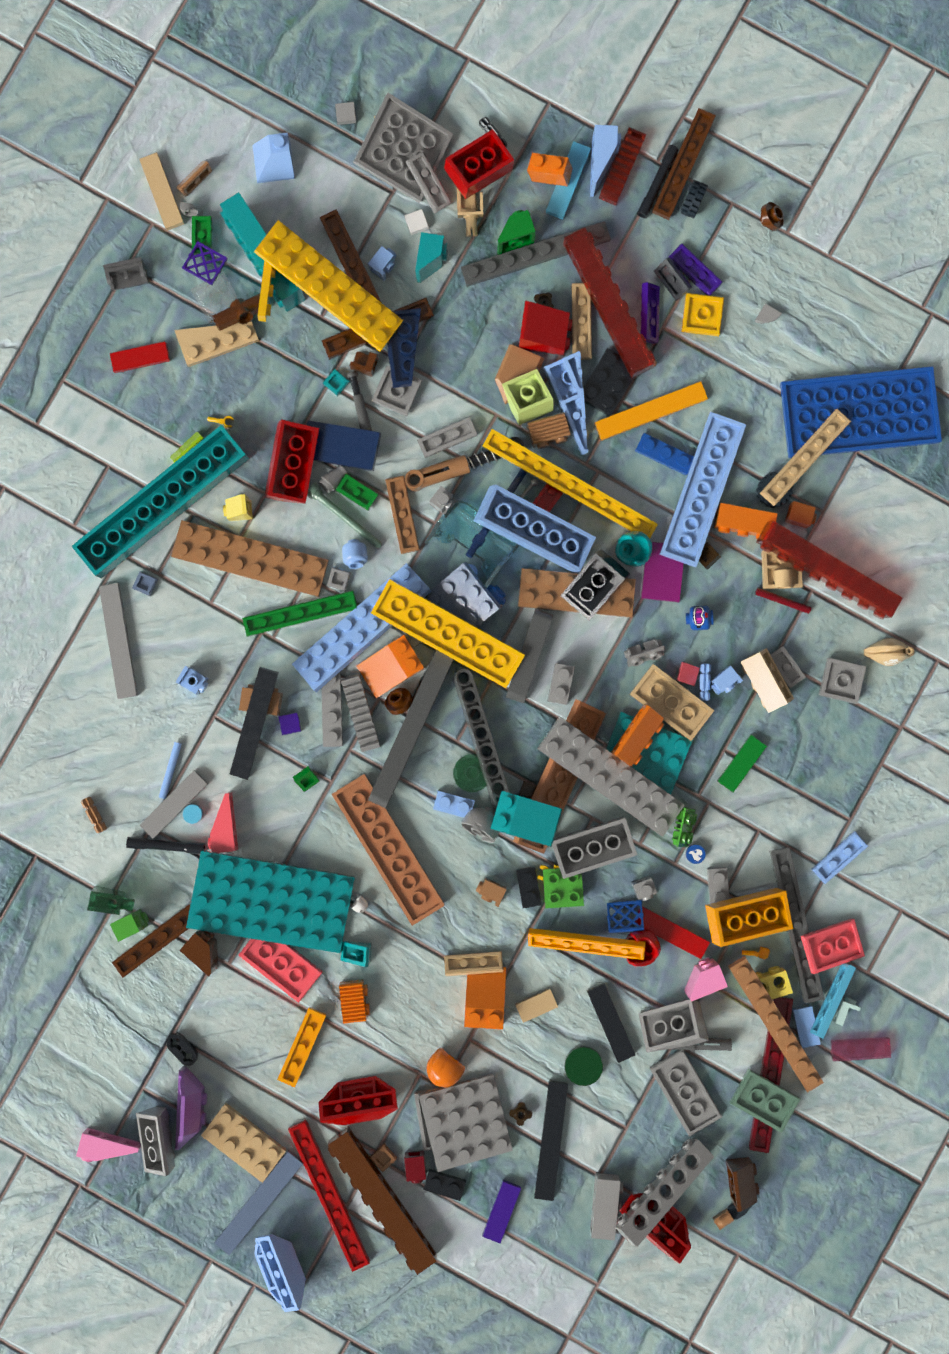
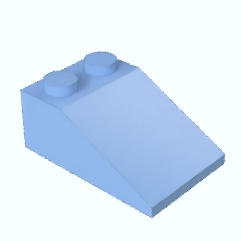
M595 125L591 148L590 197H594L614 161L615 153H619L621 133H618V126Z

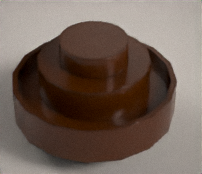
M768 202L761 207V224L772 231L780 229L784 224L783 211L775 203Z
M397 688L386 697L385 707L393 715L402 714L411 707L413 697L407 689Z

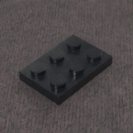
M607 348L583 388L584 402L607 416H612L640 367Z

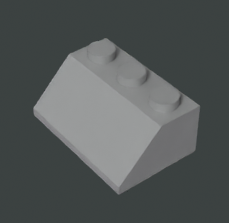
M155 1106L136 1113L144 1171L168 1176L175 1167V1153L171 1141L172 1133L169 1128V1113L167 1108Z

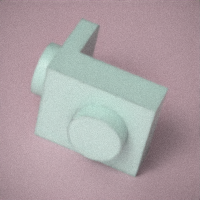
M845 997V1000H841L832 1021L843 1026L849 1008L860 1011L861 1007L856 1004V1000Z

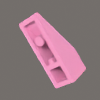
M87 1128L82 1133L76 1156L86 1162L99 1161L137 1153L141 1149V1144L135 1140Z

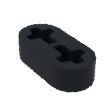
M176 1032L168 1037L166 1046L169 1051L183 1065H193L199 1056L197 1049L181 1033ZM178 1038L180 1040L178 1042L180 1047L178 1045H172L173 1039L175 1040ZM191 1052L193 1054V1056L191 1057L193 1060H186V1053L189 1054Z

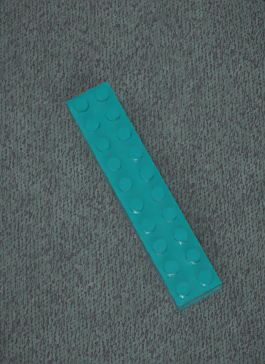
M220 425L71 547L96 577L103 578L249 460L248 456L226 429Z

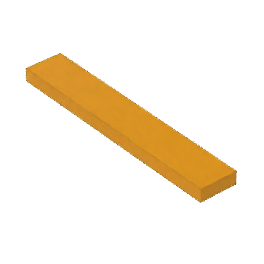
M700 381L599 420L594 424L601 441L707 401L708 397Z
M529 928L528 946L639 960H644L645 942L643 941L637 942L634 940Z

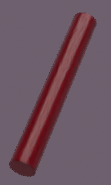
M758 587L755 591L757 596L807 614L812 609L810 606Z

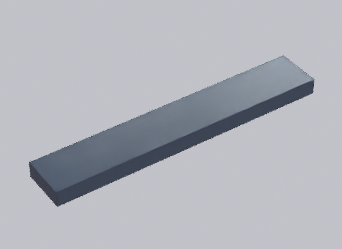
M288 1150L214 1243L230 1255L302 1166V1160Z

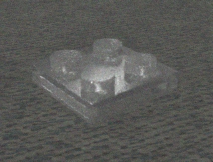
M224 272L218 275L213 286L203 282L190 289L209 324L214 322L212 315L229 308L231 303L238 299Z

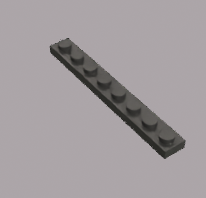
M604 221L462 266L461 271L466 287L610 242L611 238Z
M790 847L771 850L769 852L777 887L785 890L787 893L793 929L787 931L803 1001L806 1004L824 1000L819 973H811L801 936L808 934L809 930Z

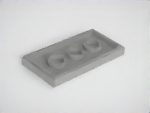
M678 1050L649 1067L689 1137L722 1118L684 1050Z

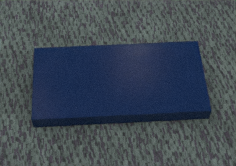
M307 421V426L319 428L313 461L374 471L381 439L380 432Z

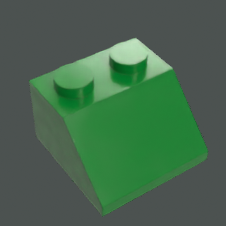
M518 210L509 216L498 238V255L534 244L536 231L529 210Z

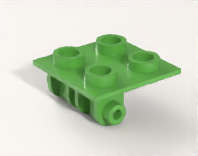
M683 807L676 817L677 820H682V822L675 821V823L681 824L680 828L674 827V829L680 830V832H673L672 840L673 844L677 845L676 847H688L692 843V826L697 821L695 809Z
M560 868L543 869L545 908L584 906L582 873L563 879Z

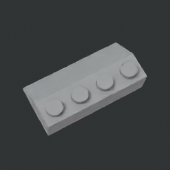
M623 816L554 838L552 844L563 879L637 855L626 818Z

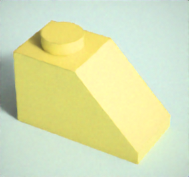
M245 494L225 499L226 505H223V513L229 521L253 519L252 502Z

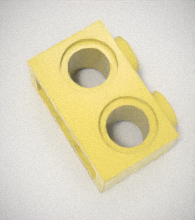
M774 966L765 973L755 972L771 999L793 993L784 968ZM776 977L782 978L779 985H774L773 983Z

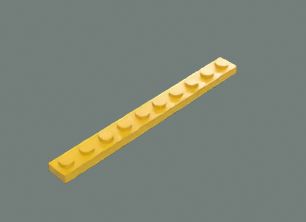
M491 429L482 447L629 531H641L651 538L658 525L494 429Z

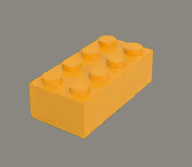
M772 888L705 905L712 943L720 947L793 929L787 893L779 888Z

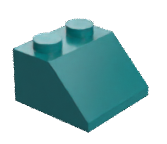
M421 232L415 268L418 283L423 282L442 268L443 261H447L448 243H445L444 235Z

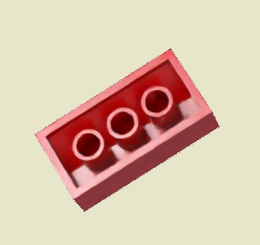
M286 420L278 422L264 498L306 504L319 428Z

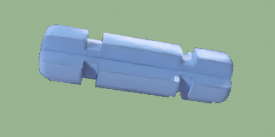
M703 663L700 665V672L702 674H700L699 690L701 692L699 693V699L701 701H709L711 675H709V672H711V664Z

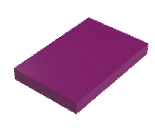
M652 542L650 559L644 564L641 599L679 603L684 563L659 555L663 543Z

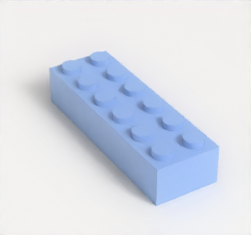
M496 484L489 486L473 520L571 572L581 571L596 539L595 536Z

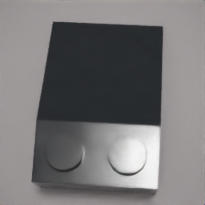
M600 549L565 589L561 597L590 621L623 584L630 573L605 551Z

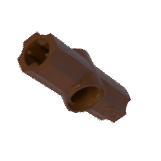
M260 294L247 300L242 298L235 299L229 308L212 315L218 330L221 331L238 322L240 324L249 323L253 319V315L258 314Z

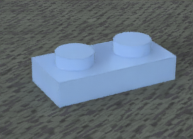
M438 790L433 809L464 818L473 809L475 800Z

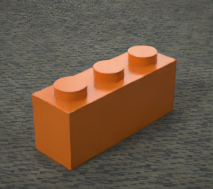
M720 503L717 507L714 528L718 529V532L729 534L732 531L737 532V535L741 537L753 535L758 540L767 541V538L770 539L774 536L778 513Z

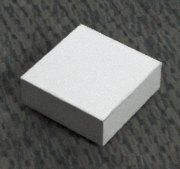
M422 209L404 215L411 235L429 229Z

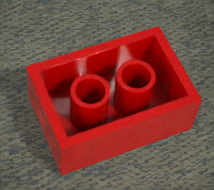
M492 129L448 156L445 160L444 170L464 198L467 199L511 172L514 158Z

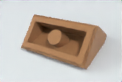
M202 161L176 187L185 197L212 172L209 163Z

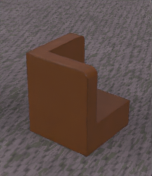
M356 352L354 361L350 362L349 366L353 371L373 377L379 360L378 355L372 352L369 355Z

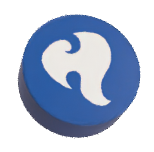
M692 844L686 849L685 855L689 862L699 864L705 859L706 853L702 846Z

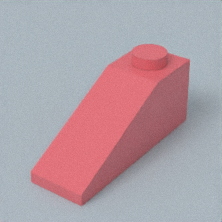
M232 792L225 793L212 827L210 838H208V848L212 849V852L222 853L238 850Z

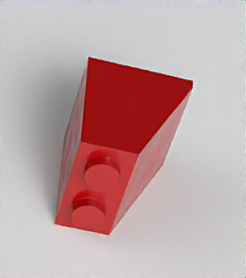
M525 301L519 348L528 351L564 355V351L569 349L570 338H566L567 331H571L573 320L569 319L570 313Z

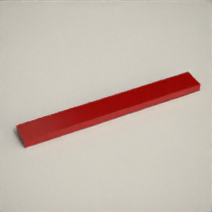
M307 1120L289 1127L288 1131L351 1271L353 1272L370 1264V1259Z

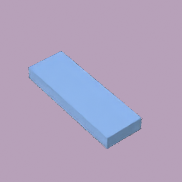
M853 831L811 870L826 884L864 851L868 845Z

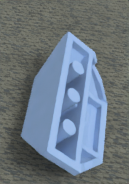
M273 1234L258 1236L255 1240V1257L269 1292L282 1305L284 1312L301 1309L306 1278L292 1243Z

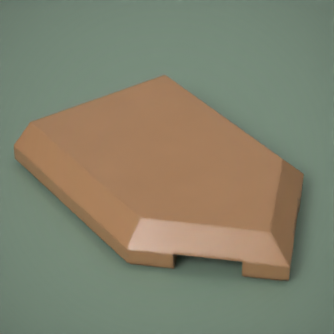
M509 345L495 377V382L505 404L508 403L502 383L535 369L539 372L544 358L517 346Z

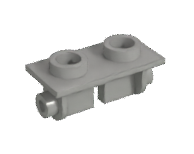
M654 639L643 643L645 650H641L640 645L627 648L624 651V655L627 659L628 667L639 666L645 661L661 658L664 655V645L662 646L661 640Z

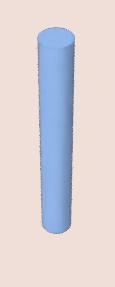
M174 742L159 798H167L182 743Z

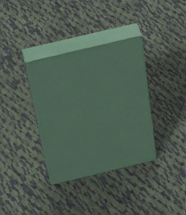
M748 1068L730 1103L782 1133L801 1098Z

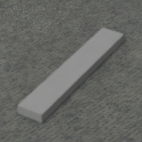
M119 583L99 586L117 699L138 696Z

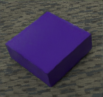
M298 713L278 716L282 735L302 731Z

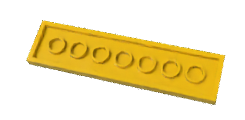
M277 220L254 251V253L379 352L403 321L279 220Z
M389 579L371 611V614L504 688L508 686L525 656L519 650L392 579Z

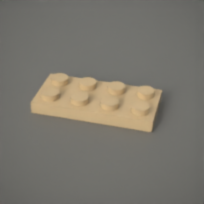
M654 664L651 665L629 694L642 705L650 706L664 718L663 721L690 741H692L714 712L712 708Z
M227 1103L223 1105L201 1135L262 1183L287 1150Z

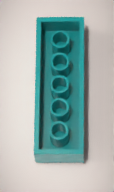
M238 192L220 203L222 209L220 214L229 230L231 229L238 244L243 248L245 255L254 265L256 272L262 278L264 260L254 251L265 238L266 233ZM276 270L275 278L271 279V285H274L273 296L280 308L284 307L286 312H288L306 299L299 287Z

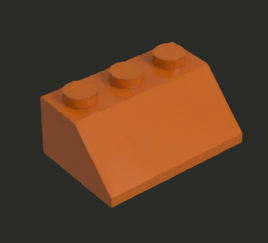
M643 705L611 753L630 767L633 764L637 765L642 758V755H640L644 748L648 749L653 742V739H651L655 732L659 733L662 729L664 718L650 706Z

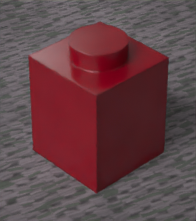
M423 1150L405 1152L406 1181L421 1183L423 1180H426L425 1152Z

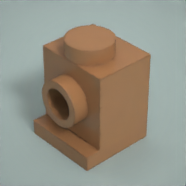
M487 878L484 879V882L480 881L476 888V892L482 895L481 898L490 903L493 900L497 907H499L507 890L505 886Z

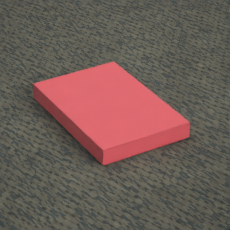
M852 918L801 936L812 974L865 956L855 919Z

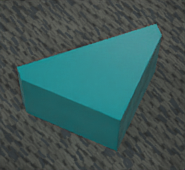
M342 941L340 961L368 967L371 961L372 943Z

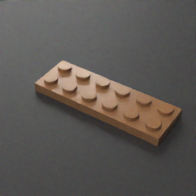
M522 568L518 607L580 613L561 597V594L578 574ZM627 578L596 614L632 618L636 579Z

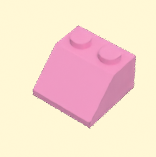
M713 958L701 959L698 961L699 964L694 966L684 990L691 1002L728 987L719 964Z

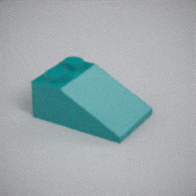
M502 791L491 829L552 847L563 809Z

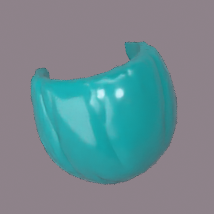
M631 531L623 534L615 547V554L618 560L632 567L644 565L648 562L652 553L651 539L641 531Z

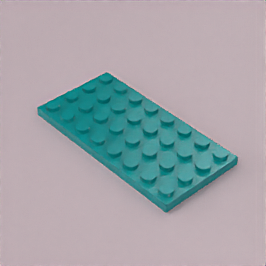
M201 850L186 928L340 953L355 877Z

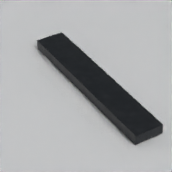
M260 667L258 670L230 775L246 780L249 779L279 672Z
M548 1081L534 1199L554 1201L568 1083Z

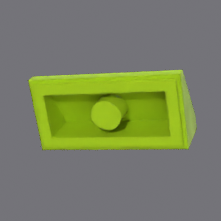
M196 432L170 456L171 460L175 463L204 438Z

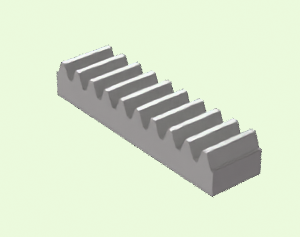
M360 674L341 678V684L361 751L365 752L381 747Z

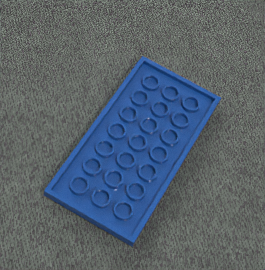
M933 366L784 381L780 383L788 459L797 453L836 409L843 413L851 422L821 455L942 442Z

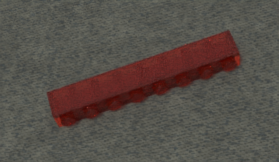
M584 227L564 237L563 245L631 378H634L652 369L655 358L653 353L647 350L645 346L646 340L643 334H639L635 318L630 317L628 304L625 300L621 299L619 295L620 289L617 283H613L609 267L604 266L602 253L599 249L596 250L591 232H587Z
M775 521L766 523L756 543L761 545L760 548L768 553H775L779 560L792 563V567L800 572L805 571L809 573L811 579L824 582L826 588L841 592L843 598L856 601L858 607L873 611V615L879 619L892 618L903 599L901 596Z

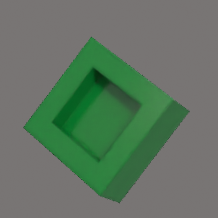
M309 766L293 776L296 784L304 792L320 782Z

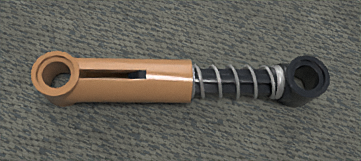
M509 438L524 447V443L520 438ZM489 450L486 452L481 451L477 455L474 453L471 457L461 455L419 470H410L405 476V483L409 490L417 492L422 488L470 473L471 468L475 469L480 465L483 467V464H490V462L495 460L497 462L502 457ZM412 477L420 478V482L417 485L410 483Z

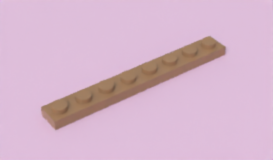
M743 956L728 965L807 1093L823 1084L824 1082L746 957Z

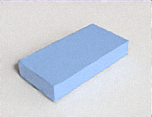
M812 1006L792 1009L801 1047L807 1048L821 1045L819 1037L810 1033L815 1021Z

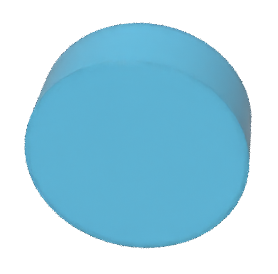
M196 804L188 805L183 810V818L187 823H197L203 817L202 808Z

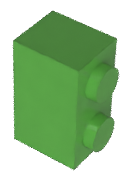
M139 909L116 920L110 926L119 942L148 927L149 920L146 913Z

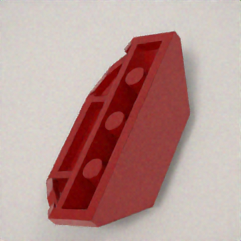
M376 1076L337 1082L325 1097L318 1102L320 1123L349 1125L382 1119L398 1109L396 1089Z
M644 1192L631 1194L619 1211L622 1214L627 1213L631 1209V1203L636 1198H640ZM650 1200L647 1204L649 1211L654 1206L652 1200ZM672 1206L646 1238L680 1264L691 1249V1243L689 1241L685 1216ZM637 1215L634 1219V1223L636 1226L639 1225L641 1221L639 1215Z

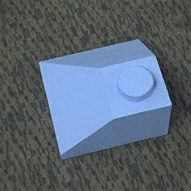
M288 133L267 135L253 145L257 183L295 179L291 142Z

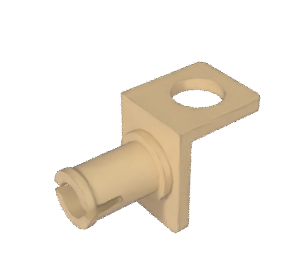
M480 192V211L458 212V218L466 220V237H471V229L473 237L478 236L477 219L483 218V192Z

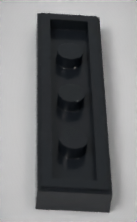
M602 983L587 990L617 1062L620 1063L636 1056L605 984Z

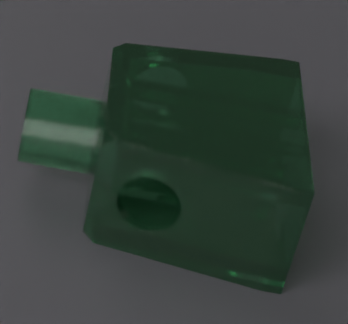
M94 886L90 894L87 910L119 915L122 909L133 911L135 899L124 898V891ZM111 899L116 900V901H117V904L111 903L110 900H111Z

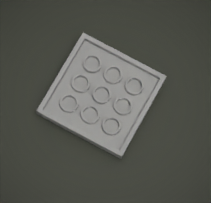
M387 93L353 163L420 203L424 194L407 166L406 161L423 151L435 172L453 133L390 93Z
M493 1073L459 1082L448 1088L442 1087L418 1094L438 1172L513 1151Z

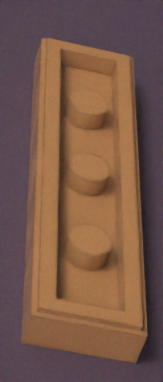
M404 476L385 479L401 554L420 551Z

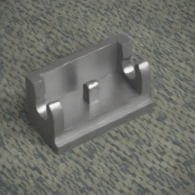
M141 257L103 265L107 284L110 285L112 291L149 284L146 266Z

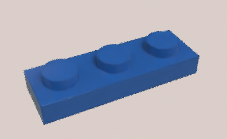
M643 433L635 452L684 475L688 474L694 456Z

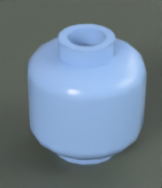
M358 539L349 540L342 547L343 563L351 569L362 568L368 560L366 545L359 542Z

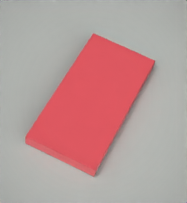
M250 939L239 953L242 959L298 1003L323 972L291 945Z

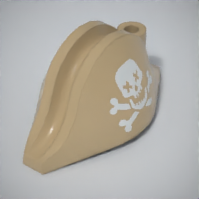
M894 638L882 639L864 649V656L885 666L897 665L914 655V648Z

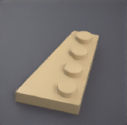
M252 322L247 324L236 323L221 331L216 326L174 330L188 367L259 342Z

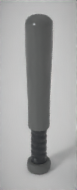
M358 372L347 373V378L350 379L353 389V400L360 429L372 431L363 395L360 392L357 381Z

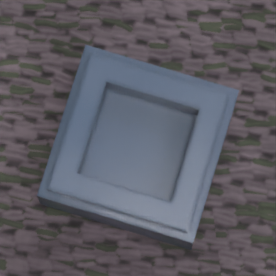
M139 571L132 589L151 597L158 579Z

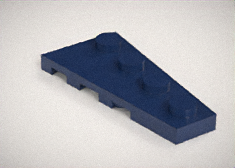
M421 308L392 311L403 320L387 342L393 388L412 386Z

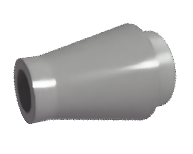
M339 465L336 469L322 476L319 483L326 492L335 491L347 474V471Z

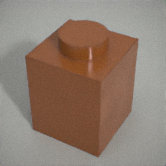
M793 501L789 504L785 522L808 528L816 521V507Z

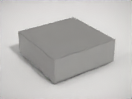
M354 102L335 104L338 125L356 123Z
M332 567L327 586L346 591L351 572Z

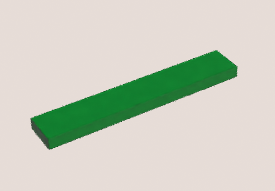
M349 591L242 619L246 636L249 637L350 612L357 608L358 605L354 591Z

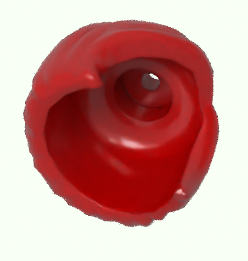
M649 930L633 931L626 938V940L645 942L644 960L626 958L627 962L633 966L642 967L650 965L661 952L659 940Z

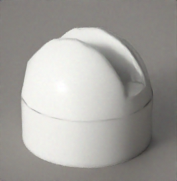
M359 896L351 909L358 913H363L368 908V902L362 896Z

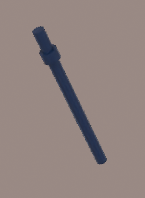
M520 469L507 490L514 494L527 472ZM483 526L479 534L474 536L472 544L466 552L467 557L472 558L477 549L482 547L490 529Z

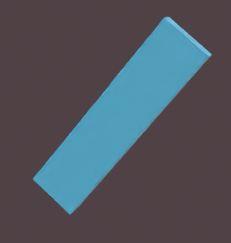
M573 141L567 156L573 168L568 187L555 186L546 209L547 214L562 220L564 219L591 148Z
M846 963L840 965L810 1033L824 1039L856 967Z

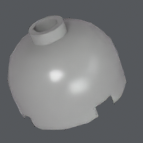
M485 807V809L473 808L461 822L462 827L474 836H481V840L489 843H494L500 832L491 829L495 811L489 807Z

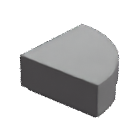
M180 202V210L184 216H203V210L198 206Z
M765 303L755 322L760 324L770 323L777 320L782 313Z

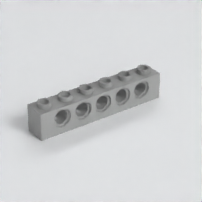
M691 1138L686 1140L681 1146L683 1149L670 1158V1164L657 1173V1179L644 1188V1194L631 1203V1209L618 1218V1224L615 1228L631 1245L635 1247L640 1245L714 1158L711 1152L698 1139ZM690 1155L692 1158V1162L688 1166L686 1163V1158ZM678 1170L679 1178L675 1181L673 1174ZM665 1185L666 1193L662 1196L660 1189ZM650 1200H652L654 1206L649 1211L647 1204ZM637 1215H639L641 1221L639 1225L636 1226L634 1223V1219Z

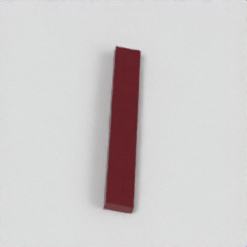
M783 996L772 999L789 1026L794 999ZM767 1029L760 1075L780 1086L784 1055ZM753 1117L749 1150L769 1153L773 1128Z

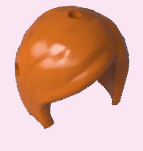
M442 1048L437 1049L427 1062L428 1078L434 1085L448 1088L459 1081L465 1071V1066Z

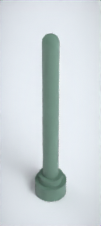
M316 483L310 486L307 493L310 499L320 501L376 548L382 546L381 541L324 496L320 490L321 487Z

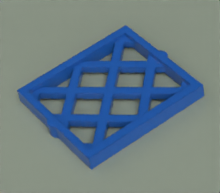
M642 900L607 903L609 933L644 930ZM637 906H640V913L634 910ZM624 907L629 909L626 914L621 912ZM610 908L616 911L612 916L610 915ZM631 912L637 915L633 920L628 917ZM618 913L623 916L620 921L614 918ZM638 918H641V925L635 922ZM625 919L630 922L627 926L622 924ZM611 920L617 923L613 928L610 925Z

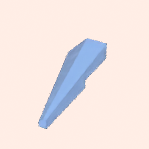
M578 351L545 366L543 370L562 413H565L567 424L581 455L588 453L581 353Z

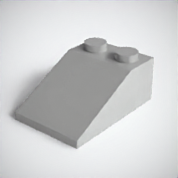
M689 999L639 1013L647 1053L709 1041L701 1004L696 1000L691 1002Z

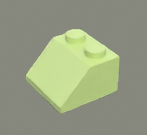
M537 369L502 383L510 409L518 425L553 411V398Z

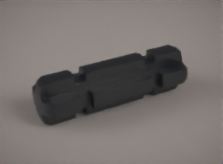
M483 117L479 121V126L482 130H485V133L493 129L504 146L507 147V142L504 138H501L502 135L490 123L491 121L488 117Z

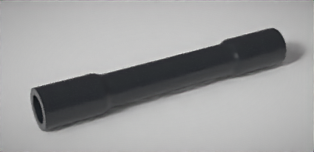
M668 146L646 197H644L637 211L639 217L644 219L648 217L656 195L679 151L676 146Z
M127 837L126 848L200 854L201 850H205V843Z

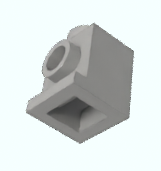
M440 486L429 502L431 506L446 516L457 500L454 499L453 494Z
M650 876L631 882L638 900H649L657 893Z

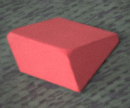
M682 662L676 681L695 686L700 668Z

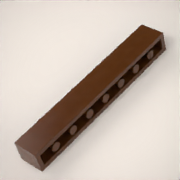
M348 1126L331 1138L328 1143L330 1155L333 1158L336 1157L340 1162V1169L344 1174L347 1173L349 1175L351 1185L355 1190L358 1189L360 1191L362 1201L366 1206L369 1205L371 1207L375 1220L382 1223L386 1236L393 1239L398 1253L405 1256L409 1269L411 1271L414 1270L418 1275L437 1261L436 1251L377 1166L370 1159V1156Z

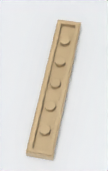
M836 409L760 494L775 506L851 421Z

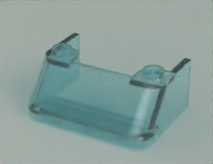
M457 501L437 521L424 543L428 545L435 537L441 543H451L455 540L468 550L474 536L479 534L483 528L482 525L473 521L478 510L465 501ZM491 530L485 537L486 541L482 547H479L474 554L484 562L481 568L483 573L489 577L484 585L485 588H488L519 547V544Z

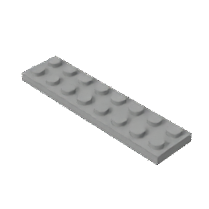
M561 717L557 719L537 748L662 837L684 807L683 803Z

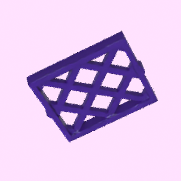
M197 241L182 269L213 286L228 258ZM202 247L208 251L203 253ZM199 248L201 253L194 255L196 249ZM211 254L212 260L205 261L204 255ZM214 254L217 255V256H219V257H221V258L215 259V258H214ZM202 256L203 262L196 264L195 258ZM190 259H193L194 265L187 266ZM222 260V264L217 268L216 262ZM213 263L215 269L208 270L207 264ZM204 265L205 272L199 273L198 267ZM195 268L196 273L189 269ZM216 272L213 279H210L209 273ZM207 274L208 280L202 277V275Z

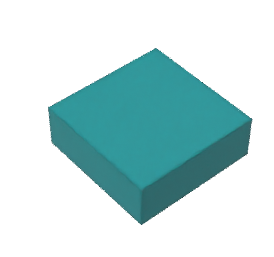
M334 369L325 379L323 385L338 397L350 382Z

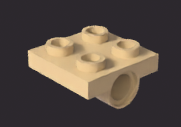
M801 549L761 551L763 589L803 587Z

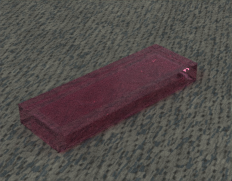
M889 1037L830 1040L832 1061L891 1058Z

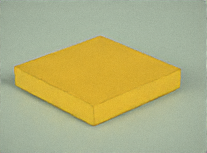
M686 293L681 332L719 337L724 297Z

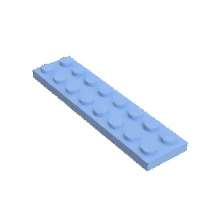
M713 412L709 413L659 555L695 568L697 567L746 424Z
M407 563L389 578L422 597H426L431 592L430 588ZM389 579L292 663L316 693L393 626L371 614Z

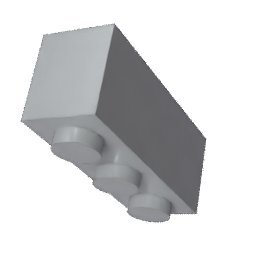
M595 1173L590 1226L591 1238L615 1240V1235L619 1234V1231L615 1228L618 1224L617 1214H621L619 1211L621 1209L619 1194H623V1182H620L619 1175Z

